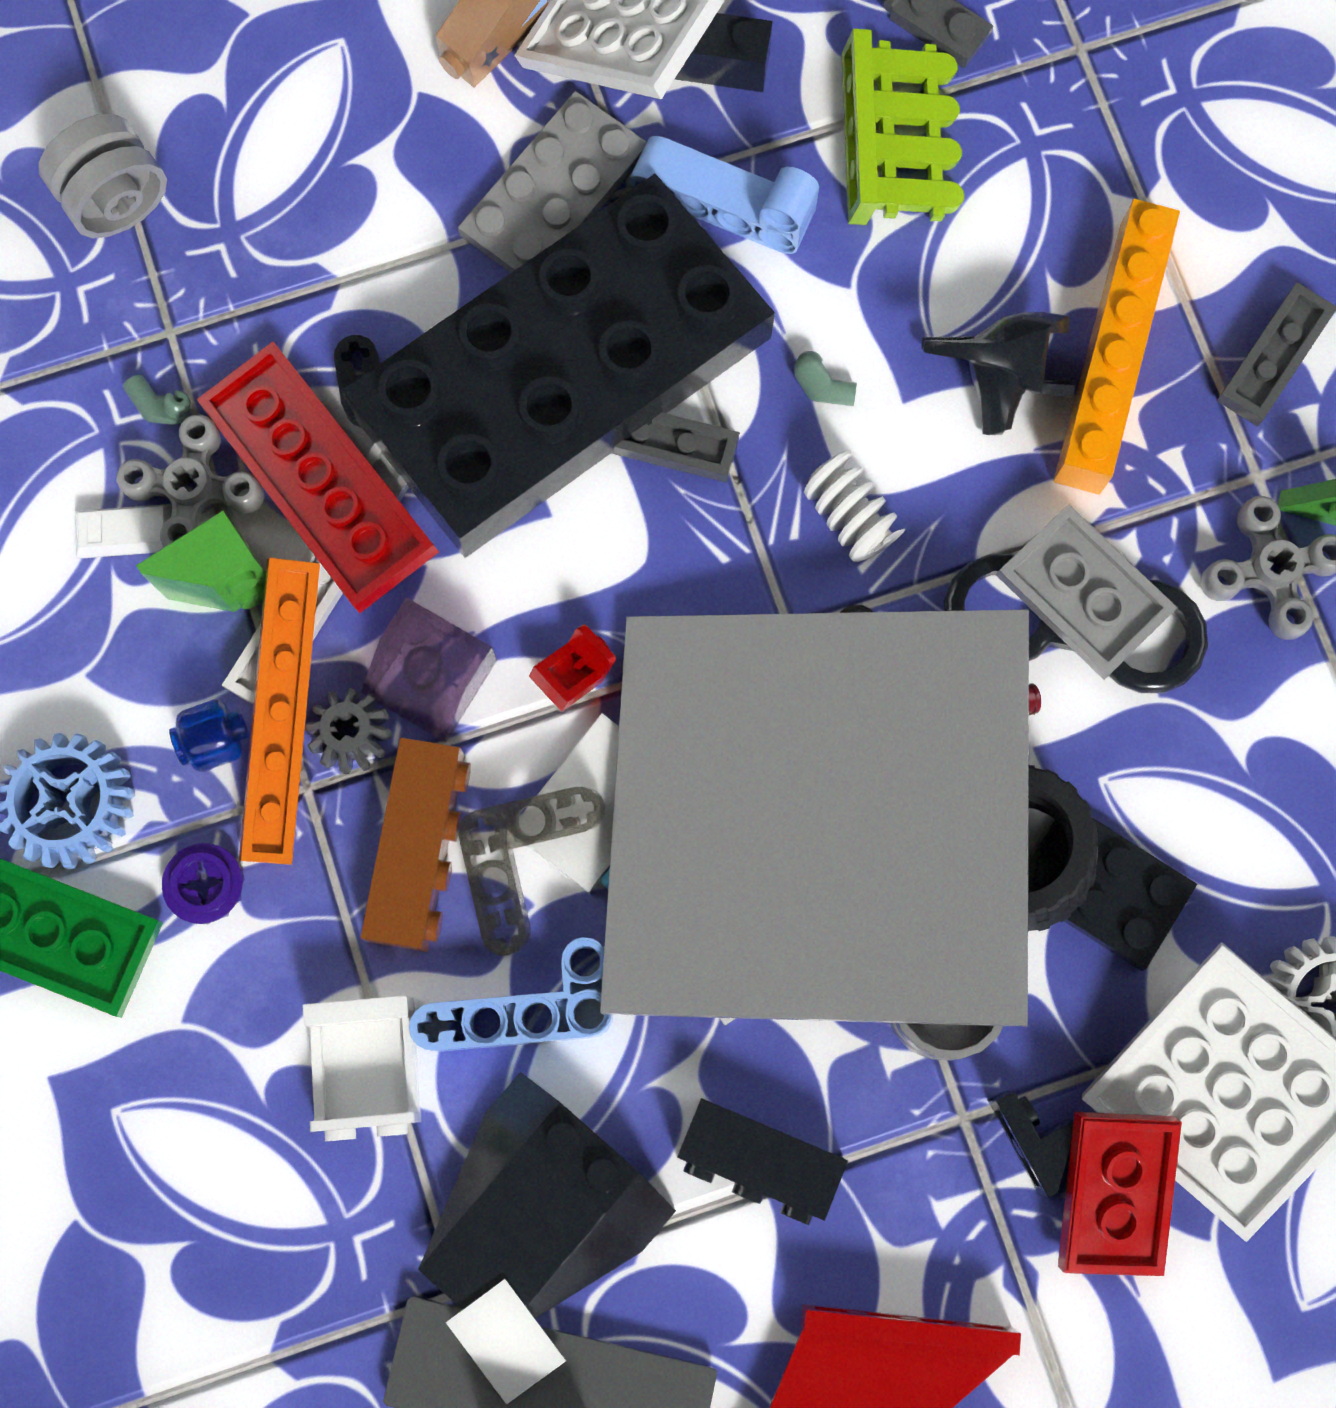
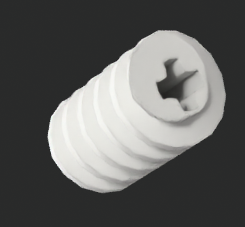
M846 450L830 458L811 474L804 494L808 500L819 499L815 506L816 511L819 515L831 514L827 520V526L831 531L843 529L838 537L839 543L842 546L855 544L849 556L853 562H860L879 554L897 540L905 529L895 532L889 530L897 515L893 512L881 517L879 516L878 511L886 500L882 496L868 501L866 497L873 489L874 484L872 481L860 485L855 483L863 469L860 465L847 470L844 468V465L852 456L851 452Z

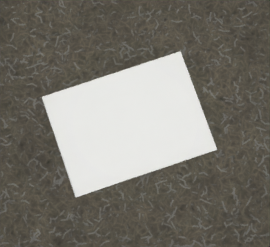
M506 1279L446 1322L506 1404L566 1361Z

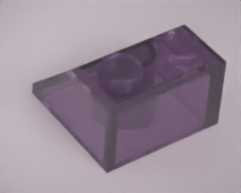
M406 597L379 639L361 693L365 696L372 694L377 699L378 704L446 743L494 667L497 658L490 645Z

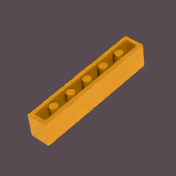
M1133 198L1120 224L1057 464L1054 483L1100 495L1113 477L1180 210Z

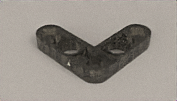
M587 786L571 787L475 810L467 814L461 821L458 829L459 841L481 938L484 945L492 953L498 955L515 953L528 943L531 935L529 917L513 849L587 832L596 828L603 820L605 803L602 796L595 789ZM581 794L583 802L593 803L594 811L586 814V823L581 824L578 816L559 819L563 830L556 831V814L549 803L550 800L557 799L556 809L575 805V796ZM528 806L539 808L545 816L544 829L534 836L524 833L519 826L520 813ZM483 818L485 825H494L495 835L488 837L490 853L501 849L503 859H490L477 864L476 855L486 854L483 841L481 839L473 840L471 830L479 827L478 819ZM491 867L501 869L508 878L507 889L500 896L489 895L482 886V876ZM512 899L514 908L505 909L504 914L508 925H517L518 934L511 937V945H507L504 938L496 939L494 935V929L501 926L500 913L496 911L489 914L487 905H499Z

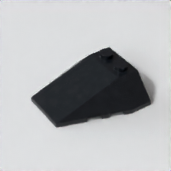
M520 1072L485 1112L418 1270L462 1310L506 1279L532 1316L537 1318L643 1252L676 1210L632 1165L567 1107Z

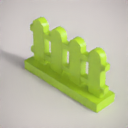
M853 28L841 53L848 224L867 225L876 209L883 210V218L895 219L898 211L930 213V221L941 222L945 214L957 211L964 201V191L959 184L952 181H943V170H951L957 165L962 157V148L954 139L941 138V128L949 127L955 122L960 113V106L953 97L939 95L938 85H946L952 81L958 70V64L950 54L937 52L936 44H925L922 51L891 49L890 41L879 40L876 48L872 47V30ZM874 80L878 81V90H874ZM892 82L923 84L924 94L894 92ZM876 123H879L880 133H876ZM894 124L925 126L926 137L896 135ZM877 166H881L882 177H878ZM896 167L928 169V180L897 178Z

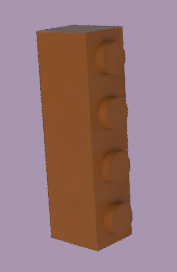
M400 737L360 937L369 943L428 952L430 941L437 942L439 939L443 912L436 911L439 891L447 892L452 874V862L445 861L449 841H457L462 813L455 811L458 792L466 793L471 773V763L464 762L465 755L460 747Z

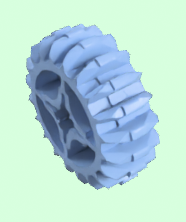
M54 733L51 746L41 738L34 739L35 754L33 755L24 749L17 750L18 759L22 762L18 768L12 765L3 766L4 772L12 778L9 785L5 783L0 784V793L6 795V800L0 802V814L8 815L0 822V831L6 834L13 833L8 841V845L15 850L24 848V859L35 862L41 858L42 865L51 869L55 868L59 861H61L63 867L74 869L78 863V857L88 864L96 861L94 847L106 853L113 851L112 843L107 839L111 833L119 837L126 835V830L117 825L120 817L132 818L134 814L133 810L122 806V802L130 800L136 795L133 789L121 786L131 777L130 772L124 768H117L121 758L114 752L105 754V744L94 740L88 745L87 737L82 734H74L69 742L67 736L62 733ZM69 763L88 765L80 774L74 772L65 779H59L50 772L58 766ZM37 786L39 799L38 803L31 810V798ZM55 788L68 793L66 799L70 803L69 807L75 814L62 809L64 803L60 799L61 795ZM100 791L98 810L95 816H93L90 811V803L94 795ZM67 822L78 827L81 831L72 837L61 840H47L42 836L49 828L57 829L60 825Z

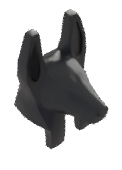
M1023 312L1003 317L975 336L922 337L921 349H923V352L969 361L970 373L979 399L982 435H1003L1006 430L1012 429L1017 408L1026 390L1035 394L1051 396H1070L1074 394L1075 385L1070 384V381L1044 378L1050 333H1069V316L1048 312Z

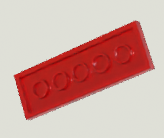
M274 341L196 399L359 613L363 612L439 553L427 535Z

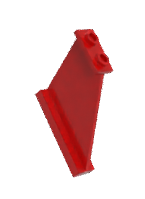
M803 1304L802 1330L769 1408H954L1013 1355L1020 1356L1021 1333L1009 1326Z

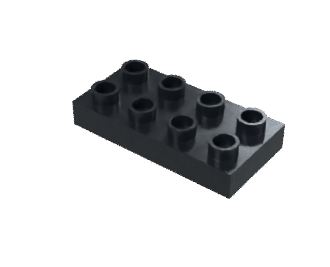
M654 173L345 387L342 392L349 411L372 442L376 443L391 466L404 479L410 490L463 557L466 558L614 452V446L623 440L628 441L631 439V434L646 423L649 426L652 423V419L662 412L668 413L771 339L775 312L656 173Z

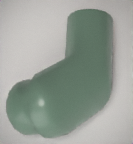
M805 351L798 356L794 365L795 378L810 400L854 406L857 383L833 380L822 363V357L817 352Z
M140 374L132 376L123 384L124 391L141 416L150 423L177 425L190 415L191 402L189 397L182 391L175 390L174 396L171 393L156 395L144 376Z

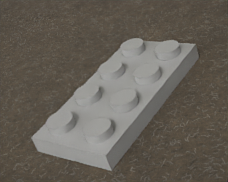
M574 91L459 225V234L511 273L597 214L632 173L647 142L581 94Z

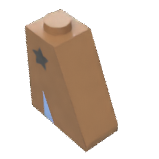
M459 0L435 35L440 54L438 58L439 63L454 79L462 77L475 88L527 37L548 5V0Z

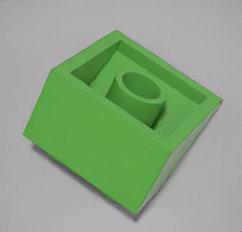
M221 511L136 565L140 573L168 600L236 612L240 608L250 609L263 601L266 570L246 539L224 511Z

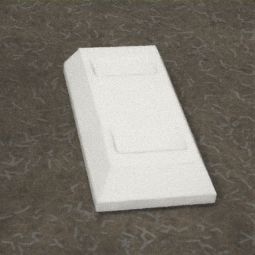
M172 504L75 511L76 558L146 554L160 551L164 548L160 540V531L163 524L171 517Z

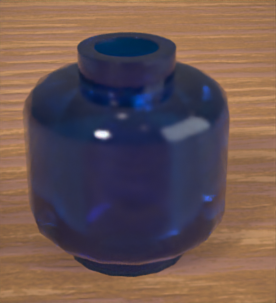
M219 699L182 710L175 719V727L169 729L170 739L181 765L190 764L198 772H206L238 760L243 749L241 740L249 738V732L240 710L230 712L227 705Z

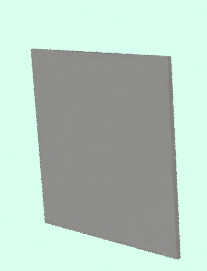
M1029 610L626 617L600 1013L603 1015L1028 1027Z

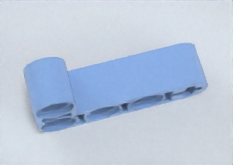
M661 136L649 137L629 178V183L634 188L656 173L693 217L785 254H793L797 251L816 211L819 193L818 182L809 173L801 169L783 167L780 169L775 182H772Z
M585 937L575 939L566 946L561 960L562 992L437 1002L422 1005L414 1012L410 1019L409 1031L411 1038L416 1045L425 1050L443 1052L590 1039L602 1036L613 1023V1015H604L601 1024L595 1028L586 1029L577 1023L576 1010L586 1000H596L601 1003L604 948L598 941ZM592 949L600 957L599 968L590 976L577 975L572 969L574 955L579 950ZM543 1004L551 1010L552 1023L546 1031L538 1034L532 1033L526 1027L525 1014L532 1006ZM494 1009L500 1017V1028L492 1037L482 1038L475 1031L474 1019L482 1010ZM464 1010L461 1026L466 1038L465 1041H459L461 1032L457 1030L440 1032L437 1042H434L433 1035L424 1033V1025L432 1023L433 1014H437L438 1020L444 1022H460L457 1011Z

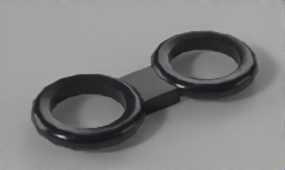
M989 554L967 563L951 580L944 599V611H965L966 596L975 583L991 575H997L998 571L1015 555ZM1149 580L1177 607L1174 613L1179 617L1186 634V647L1182 659L1173 668L1153 673L1137 670L1123 661L1109 677L1119 686L1138 693H1166L1186 684L1201 668L1208 648L1207 623L1197 603L1180 588L1160 580ZM1041 619L1039 620L1035 633L1029 638V661L1038 658L1048 647L1073 651Z

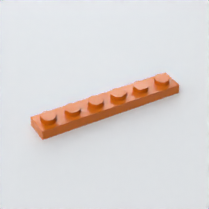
M278 558L267 559L239 851L240 861L292 865L320 563Z

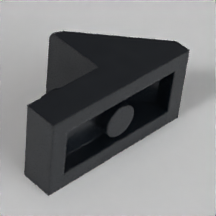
M1006 1091L989 1100L988 1102L1038 1195L1049 1198L1058 1193L1071 1147L1074 1119H1066L1037 1134L1034 1127L1040 1124V1120L1025 1096L1018 1099L1015 1091Z

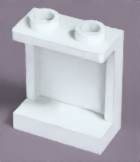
M404 995L303 1005L304 1026L310 1027L314 1121H309L310 1132L324 1131L325 1141L356 1139V1128L376 1126L377 1137L408 1134V1123L421 1122L417 1045L412 1040L409 1031L410 1019L415 1012L413 997Z

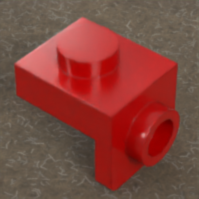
M582 624L575 629L568 643L535 665L529 677L556 707L563 712L604 681L615 663L616 657L610 651L608 644L603 638L595 635L586 624Z

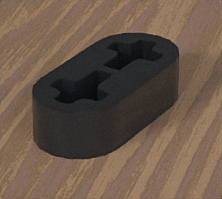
M350 335L343 338L337 344L334 350V361L341 404L346 417L353 425L361 428L350 413L342 390L379 365L380 359L374 343L369 338L362 335ZM356 350H361L363 357H367L362 359L363 374L361 375L355 374L353 365L349 361L352 359V352Z

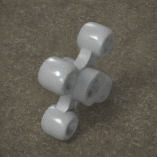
M201 414L191 415L181 423L179 438L183 445V455L180 459L173 461L166 469L154 468L141 459H130L124 462L117 472V484L120 490L130 499L147 501L153 496H162L170 500L172 514L170 519L163 524L160 531V540L163 547L177 540L181 534L188 533L198 527L200 515L209 511L216 503L228 505L236 512L248 514L257 511L264 501V489L253 474L239 471L229 476L221 477L211 472L209 460L211 455L220 446L221 434L215 423L209 417ZM205 432L201 438L195 439L198 434ZM142 477L140 482L134 484L137 478ZM193 481L197 486L194 490L188 492L184 487ZM249 489L246 495L238 497L242 490Z
M1256 496L1249 499L1239 509L1237 514L1239 530L1249 537L1252 542L1253 551L1251 558L1245 562H1235L1229 559L1213 562L1202 574L1201 588L1208 598L1215 601H1227L1245 588H1252L1257 593L1267 595L1271 602L1268 622L1272 633L1284 640H1294L1309 630L1314 619L1310 605L1301 600L1297 593L1298 579L1300 576L1309 573L1320 577L1331 576L1336 573V535H1322L1313 540L1310 545L1298 548L1294 543L1282 540L1278 533V524L1281 518L1278 504L1269 497ZM1254 513L1261 516L1263 522L1259 521L1255 517ZM1323 552L1329 555L1330 560L1323 555ZM1272 562L1279 566L1275 573L1270 570L1273 565ZM1218 576H1222L1227 581V585L1222 584ZM1286 614L1293 617L1295 624L1288 621Z

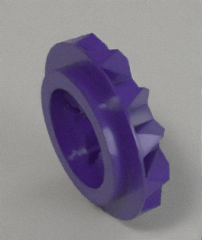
M198 843L183 848L169 861L162 877V894L168 908L180 919L194 924L209 925L211 922L228 917L234 906L242 900L241 892L245 878L241 872L238 860L229 851L215 844ZM202 863L209 877L223 881V883L217 884L216 887L209 888L206 904L205 900L202 899L201 892L184 888L185 885H192V882L200 880V872L203 871Z

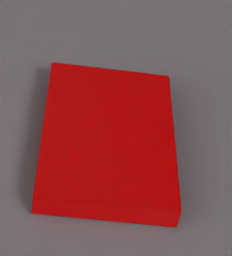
M1074 1112L1057 1265L1063 1273L1164 1276L1182 1121L1175 1116Z

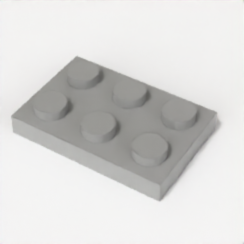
M1070 504L1060 511L1012 557L996 575L1103 680L1177 609L1157 587Z

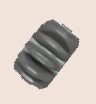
M349 688L345 694L344 702H341V699L334 691L329 692L327 699L331 706L327 710L318 704L312 707V711L321 719L320 722H309L305 725V730L309 734L317 736L311 740L308 748L313 754L323 752L320 763L327 769L334 766L338 761L340 772L349 774L353 767V761L356 760L363 771H367L370 769V762L366 756L370 752L378 758H383L386 754L385 750L376 742L392 738L391 730L381 726L390 716L385 709L374 710L377 699L372 694L364 696L359 701L356 689ZM344 724L357 728L358 733L354 738L347 735L343 736L339 732Z

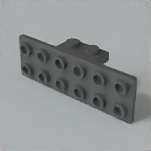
M412 1296L406 1304L383 1399L386 1406L394 1408H710L717 1370L711 1366L541 1326L566 1361L506 1404L446 1324L448 1320L461 1312L462 1309L458 1306Z

